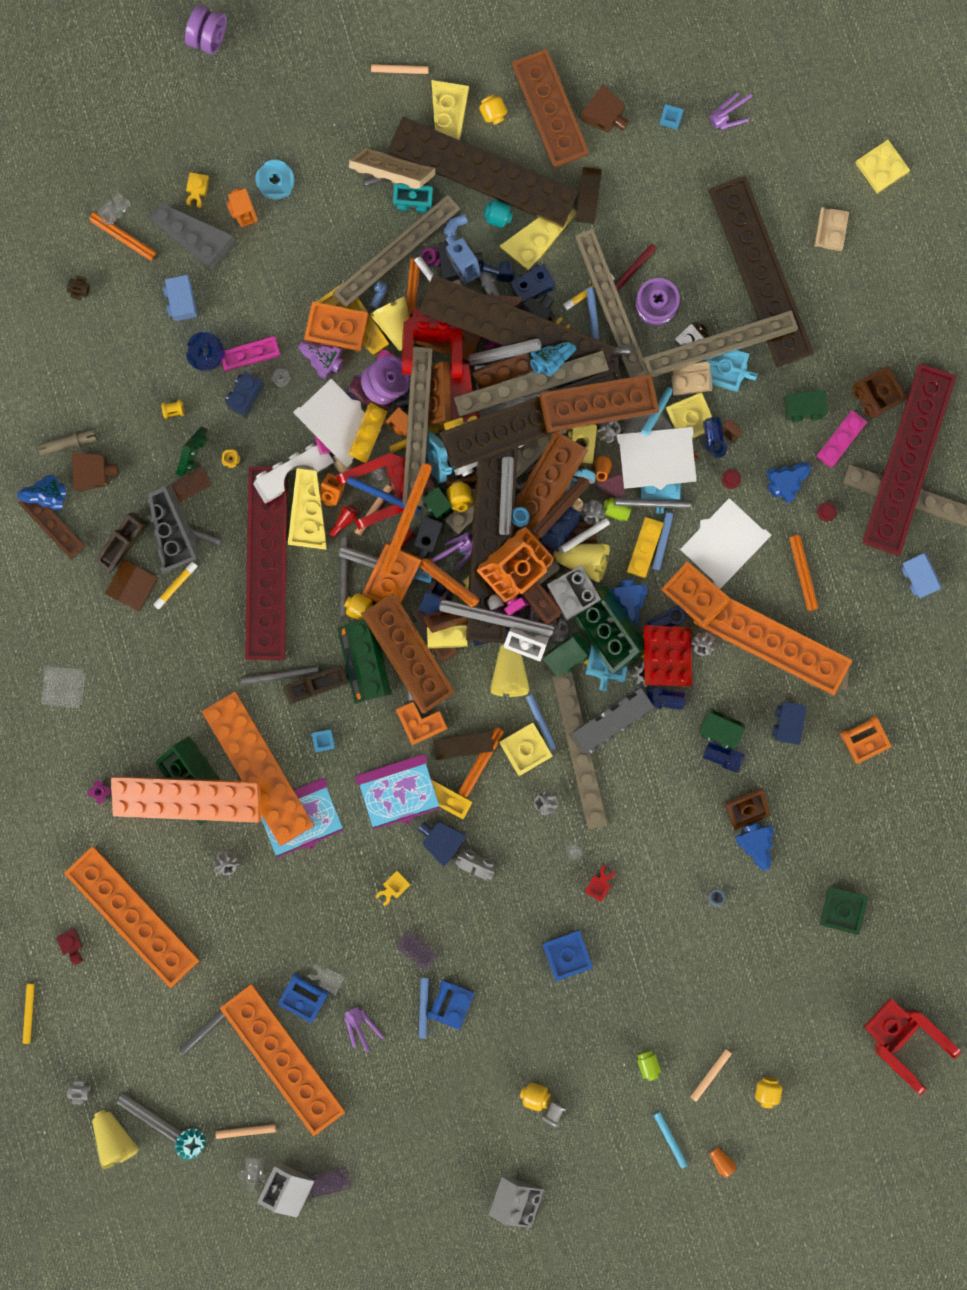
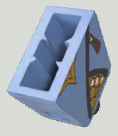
M454 235L447 237L444 242L447 245L448 258L465 285L481 275L478 260L463 238L457 240Z

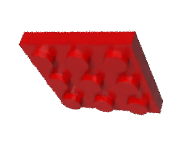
M644 626L645 685L692 686L691 628Z

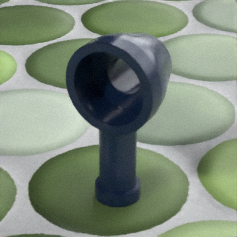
M502 261L498 268L485 262L481 263L480 272L496 275L498 281L512 282V279L515 277L513 264L509 261Z

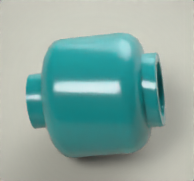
M492 200L490 203L487 202L483 212L486 223L499 228H503L506 223L509 224L513 213L510 212L509 204L498 200Z

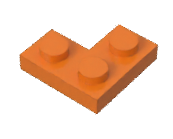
M414 702L396 709L412 745L448 729L440 711L421 719Z

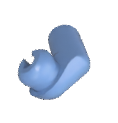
M465 214L448 221L444 229L447 237L451 235L456 237L457 227L468 223Z
M381 281L375 283L374 290L377 292L369 305L375 310L379 309L388 290L387 285Z

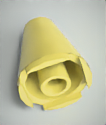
M401 297L395 302L389 303L370 313L373 320L399 351H402L403 323L410 318L405 297Z
M578 544L564 554L560 550L559 552L554 551V558H556L557 563L571 570L582 565L589 579L599 583L606 571L608 561H606L605 555H609L610 547L607 544Z
M501 645L490 687L491 693L502 697L503 693L509 694V697L527 695L529 683L522 655L503 648L504 645Z
M102 1110L94 1115L95 1118L92 1120L102 1169L113 1167L115 1163H121L138 1153L137 1145L110 1111Z

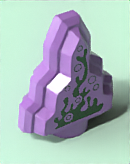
M301 341L298 346L302 354L311 360V366L317 370V375L324 380L329 377L332 371L338 373L344 363V359L341 358L344 348L325 344L318 345L310 341Z

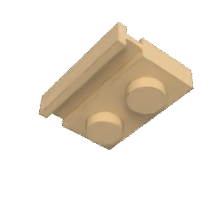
M822 207L820 209L814 247L819 246L842 251L849 212L824 209Z
M710 362L695 363L673 370V395L680 396L712 391Z

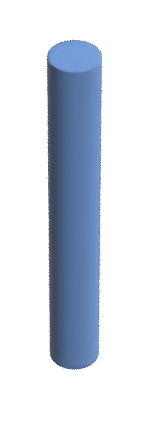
M587 288L591 337L600 341L594 288Z
M666 512L652 567L654 570L660 571L674 515L672 513Z
M532 694L526 697L547 747L551 751L556 748V745Z
M421 978L419 1038H427L429 978Z

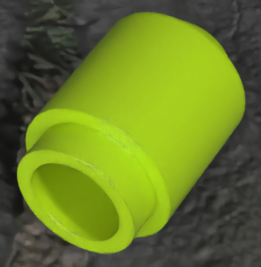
M610 497L609 500L605 499L602 509H606V516L619 521H627L632 506H614V498Z
M652 1050L637 1054V1063L642 1078H647L648 1081L658 1079V1074L662 1072L656 1054H653Z

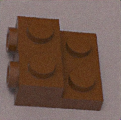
M888 366L861 379L852 386L854 397L861 400L864 405V413L870 416L871 419L908 399Z

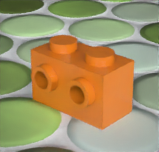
M238 188L233 190L231 194H228L230 200L226 202L233 219H237L240 227L258 222L246 188Z

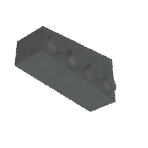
M163 203L149 217L153 225L211 271L214 270L236 243L233 235Z
M172 485L149 493L148 498L155 525L154 532L158 542V554L161 559L162 573L203 557Z
M642 688L636 689L575 729L569 735L582 754L586 752L591 754L599 748L598 744L603 741L607 743L612 740L615 733L625 731L630 727V723L646 716L645 713L653 709L654 706Z

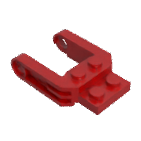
M413 308L412 317L403 323L401 373L404 375L412 374L413 340L434 343L449 342L451 343V377L461 378L462 329L420 313V308Z
M388 453L336 475V478L340 485L347 482L349 476L357 478L385 466V472L395 496L403 499L405 457L402 458L393 453ZM430 475L423 492L434 487ZM392 504L366 517L355 520V523L359 530L404 511V508Z
M891 998L863 1026L875 1038V1053L920 1096L928 1088L893 1055L917 1031V1028L923 1029L953 1059H956L962 1053L921 1012L916 1009L903 1010Z

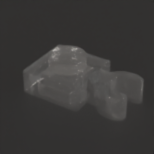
M314 964L313 968L318 970V974L312 975L309 973L308 977L312 980H321L318 986L336 995L345 976L329 967L324 972L321 966Z

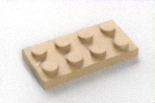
M368 148L362 150L349 161V168L355 169L359 173H369L376 178H386L393 183H403L413 189L421 188L435 176L436 169Z

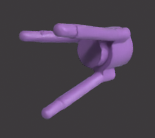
M737 92L718 109L713 111L709 118L714 128L720 127L721 130H724L727 127L748 122L749 119L745 118L727 123L729 120L728 113L752 98L753 95L749 94L726 110H723L739 96Z
M466 532L461 536L446 541V545L459 542L431 559V561L434 563L459 548L463 552H468L455 568V571H459L471 556L472 533Z
M356 1007L344 1013L346 1017L344 1021L347 1025L353 1048L356 1047L352 1027L355 1026L366 1052L370 1051L359 1026L363 1022L362 1018L381 1039L384 1038L378 1028L367 1017L364 1009L360 1011Z

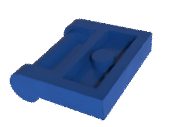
M295 972L278 1005L313 1023L330 991L320 989L301 978ZM295 984L319 997L318 1001L316 1002L294 990Z
M442 979L440 990L427 1017L460 1030L475 992ZM450 989L454 992L446 1012L442 1016L438 1013L447 991Z

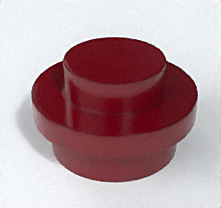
M733 469L725 471L721 478L722 484L728 489L738 487L741 483L739 472Z
M824 502L817 508L819 519L825 522L833 520L837 514L836 507L830 502Z

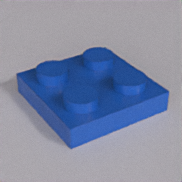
M579 930L542 943L556 981L593 968Z

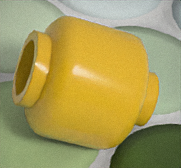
M495 94L481 101L482 104L479 110L485 122H493L496 125L504 121L503 116L507 114V109L501 97H495Z
M454 482L447 489V498L453 506V510L463 512L472 506L474 499L471 487L468 484Z
M359 593L354 594L353 597L349 596L344 605L347 608L346 614L355 620H362L364 618L361 613L373 606V602L370 598Z
M763 1077V1080L757 1082L755 1099L761 1103L762 1107L773 1108V1105L780 1103L783 1087L778 1083V1079Z
M531 1082L527 1087L522 1088L520 1098L523 1099L524 1107L540 1112L548 1107L551 1094L548 1093L547 1087Z

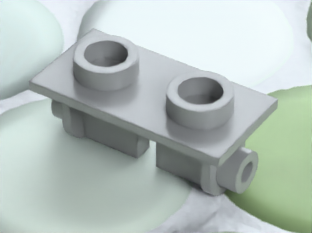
M463 848L455 863L458 865V868L469 873L473 867L477 868L474 875L485 880H491L497 868V864L491 859L482 858L476 855L475 852Z

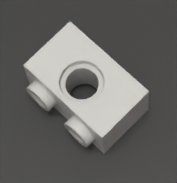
M510 628L503 648L541 661L550 636Z

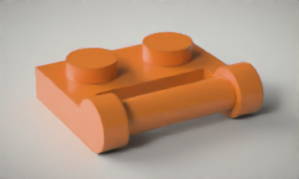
M875 715L870 717L869 721L853 729L840 732V736L846 744L855 764L892 747ZM872 727L875 728V733L855 743L852 742V737Z

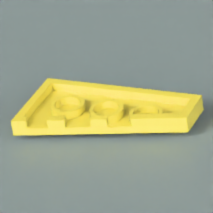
M431 80L435 130L460 140L469 86Z
M572 208L564 228L537 218L501 244L499 248L529 272L576 217L577 211Z
M297 467L288 545L326 550L327 545L317 470Z

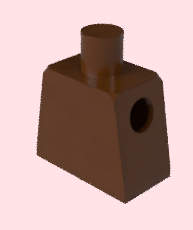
M605 85L600 87L581 113V120L606 133H609L613 126L624 131L629 123L628 120L621 116L624 112V104Z
M72 452L74 490L77 492L107 486L109 484L108 476L119 475L118 464H108L107 458L103 455Z

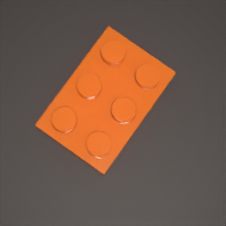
M312 301L304 340L361 352L369 313Z
M386 542L362 595L379 602L394 592L401 603L422 558L400 548L391 574L382 573L380 569L390 547V543Z
M688 561L661 589L665 595L704 629L731 601L724 592Z

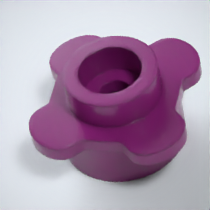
M437 247L422 250L421 258L428 267L431 265L438 266L441 262L438 257L439 249Z
M97 780L94 782L93 788L88 790L87 794L89 797L96 799L98 804H101L111 794V788L106 787L102 781Z

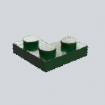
M201 426L184 444L176 470L178 476L183 477L187 472L192 471L195 465L193 459L198 454L199 449L204 448L208 441L206 437L207 428Z

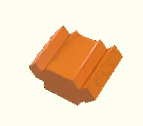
M524 527L518 530L514 537L508 539L501 548L491 554L487 561L481 563L476 571L501 599L507 602L519 593L523 594L547 573L546 569L552 564L554 558L535 536Z

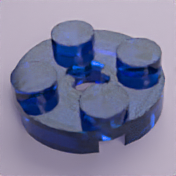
M198 332L188 341L187 346L189 348L188 353L186 352V357L189 364L195 369L201 371L213 370L225 356L220 339L212 333ZM203 347L207 348V354L202 356L204 352Z

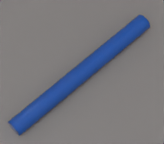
M349 476L348 484L405 509L406 505H402L403 499ZM417 506L415 514L418 515L421 511V507Z

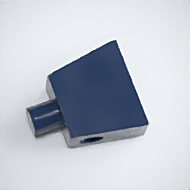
M424 821L418 829L427 837L422 843L424 847L443 866L447 864L467 837L465 834L440 821L435 827Z

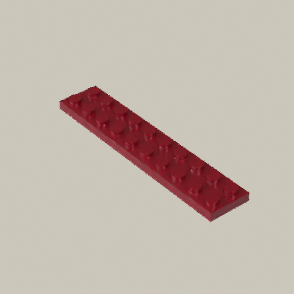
M920 363L917 366L861 544L896 556L901 555L956 375Z
M249 466L245 660H285L288 473L284 479L285 491L282 495L266 504L253 485L258 474L263 471L269 473L273 470V466Z

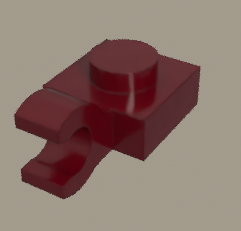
M76 929L56 937L63 955L69 953L73 965L83 962L78 951L83 945Z

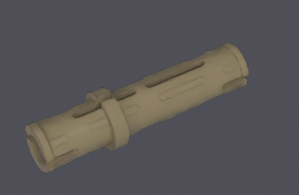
M94 429L80 434L76 432L72 436L38 443V449L46 447V449L39 450L42 456L75 446L79 448L83 444L97 442L98 437L89 438V436L96 435Z

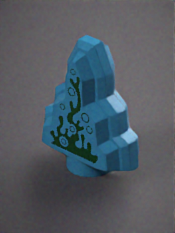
M564 342L555 347L547 346L539 351L529 353L532 369L537 374L543 372L549 377L552 376L564 364V361L574 353L576 346L570 342Z

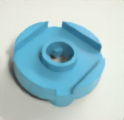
M269 160L258 169L256 185L264 197L277 200L291 194L295 183L294 174L291 168L283 161ZM275 175L280 179L277 184L270 182V179H273Z

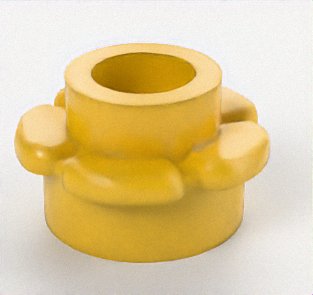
M234 449L225 450L222 454V464L228 466V468L236 467V464L240 462L238 452Z

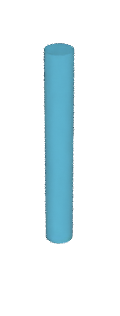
M666 388L658 402L659 413L652 414L641 431L643 435L648 436L673 393L672 388Z
M661 1112L654 1113L653 1116L681 1169L687 1167L688 1163Z

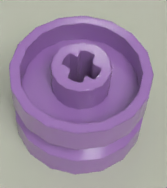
M198 4L188 20L185 33L186 45L195 49L201 46L203 52L214 55L224 37L227 24L226 14L216 10L211 13L209 7Z
M653 278L646 281L641 286L636 298L638 317L644 323L651 326H661L668 323L674 318L679 306L680 295L677 287L671 281L664 278Z
M385 355L363 371L361 377L362 389L373 402L389 404L408 391L411 374L404 375L401 373L402 360L394 355Z

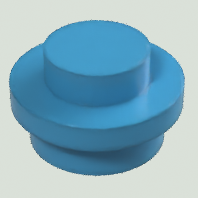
M516 507L512 510V524L522 527L529 522L530 515L525 508Z

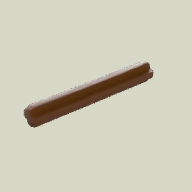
M581 477L533 529L536 537L542 538L590 485L587 479Z

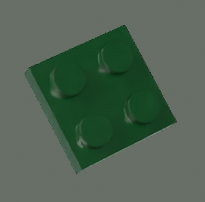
M828 886L819 925L859 935L868 896Z

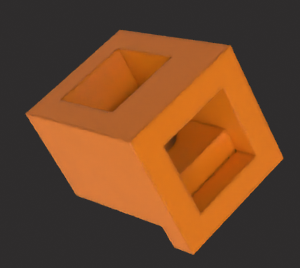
M398 408L386 420V424L389 428L393 425L392 430L397 435H404L407 438L408 415Z
M328 473L321 484L320 498L325 505L336 506L342 497L345 483L339 485L336 476Z

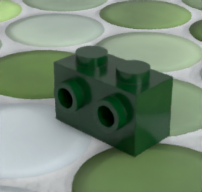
M825 390L788 393L783 397L786 420H791L792 423L802 422L805 418H811V421L821 420L828 413Z
M433 487L425 493L426 497L423 498L425 504L423 506L429 514L432 513L436 518L443 520L455 510L452 509L453 506L447 498L445 489Z
M576 631L549 650L543 657V660L558 677L562 673L566 675L572 671V666L576 663L579 665L584 663L589 658L588 654L591 649Z
M709 707L699 726V733L709 741L712 739L718 741L719 745L729 749L731 747L736 749L746 728L743 722Z

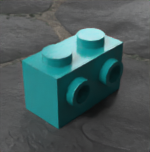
M394 184L393 207H397V210L408 211V208L416 209V212L427 213L432 208L433 187L422 186L421 188L413 189L406 184Z

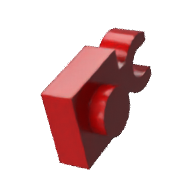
M605 865L600 868V877L598 878L594 875L584 891L600 902L603 901L611 887L607 880L615 875L614 870L611 871L610 875H605Z

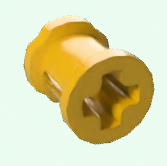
M181 399L173 403H161L165 420L172 416H185Z

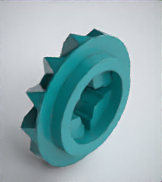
M191 1128L183 1131L175 1143L176 1153L181 1158L187 1160L190 1158L197 1159V1155L203 1153V1148L206 1146V1137L199 1129ZM193 1141L195 1145L191 1146V1149L186 1146Z

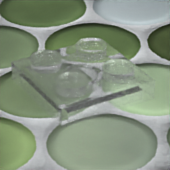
M45 666L41 705L81 709L86 670Z

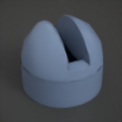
M713 890L709 895V902L713 906H720L725 901V894L721 890ZM715 894L718 895L717 902H714Z

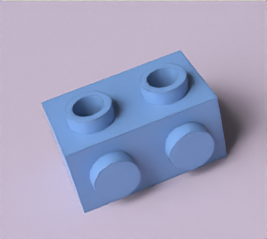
M188 275L165 279L166 286H163L165 298L169 299V305H167L168 315L172 316L175 322L198 317L192 284Z
M926 551L903 562L904 566L901 569L904 576L910 578L912 582L910 588L914 595L922 598L942 588Z

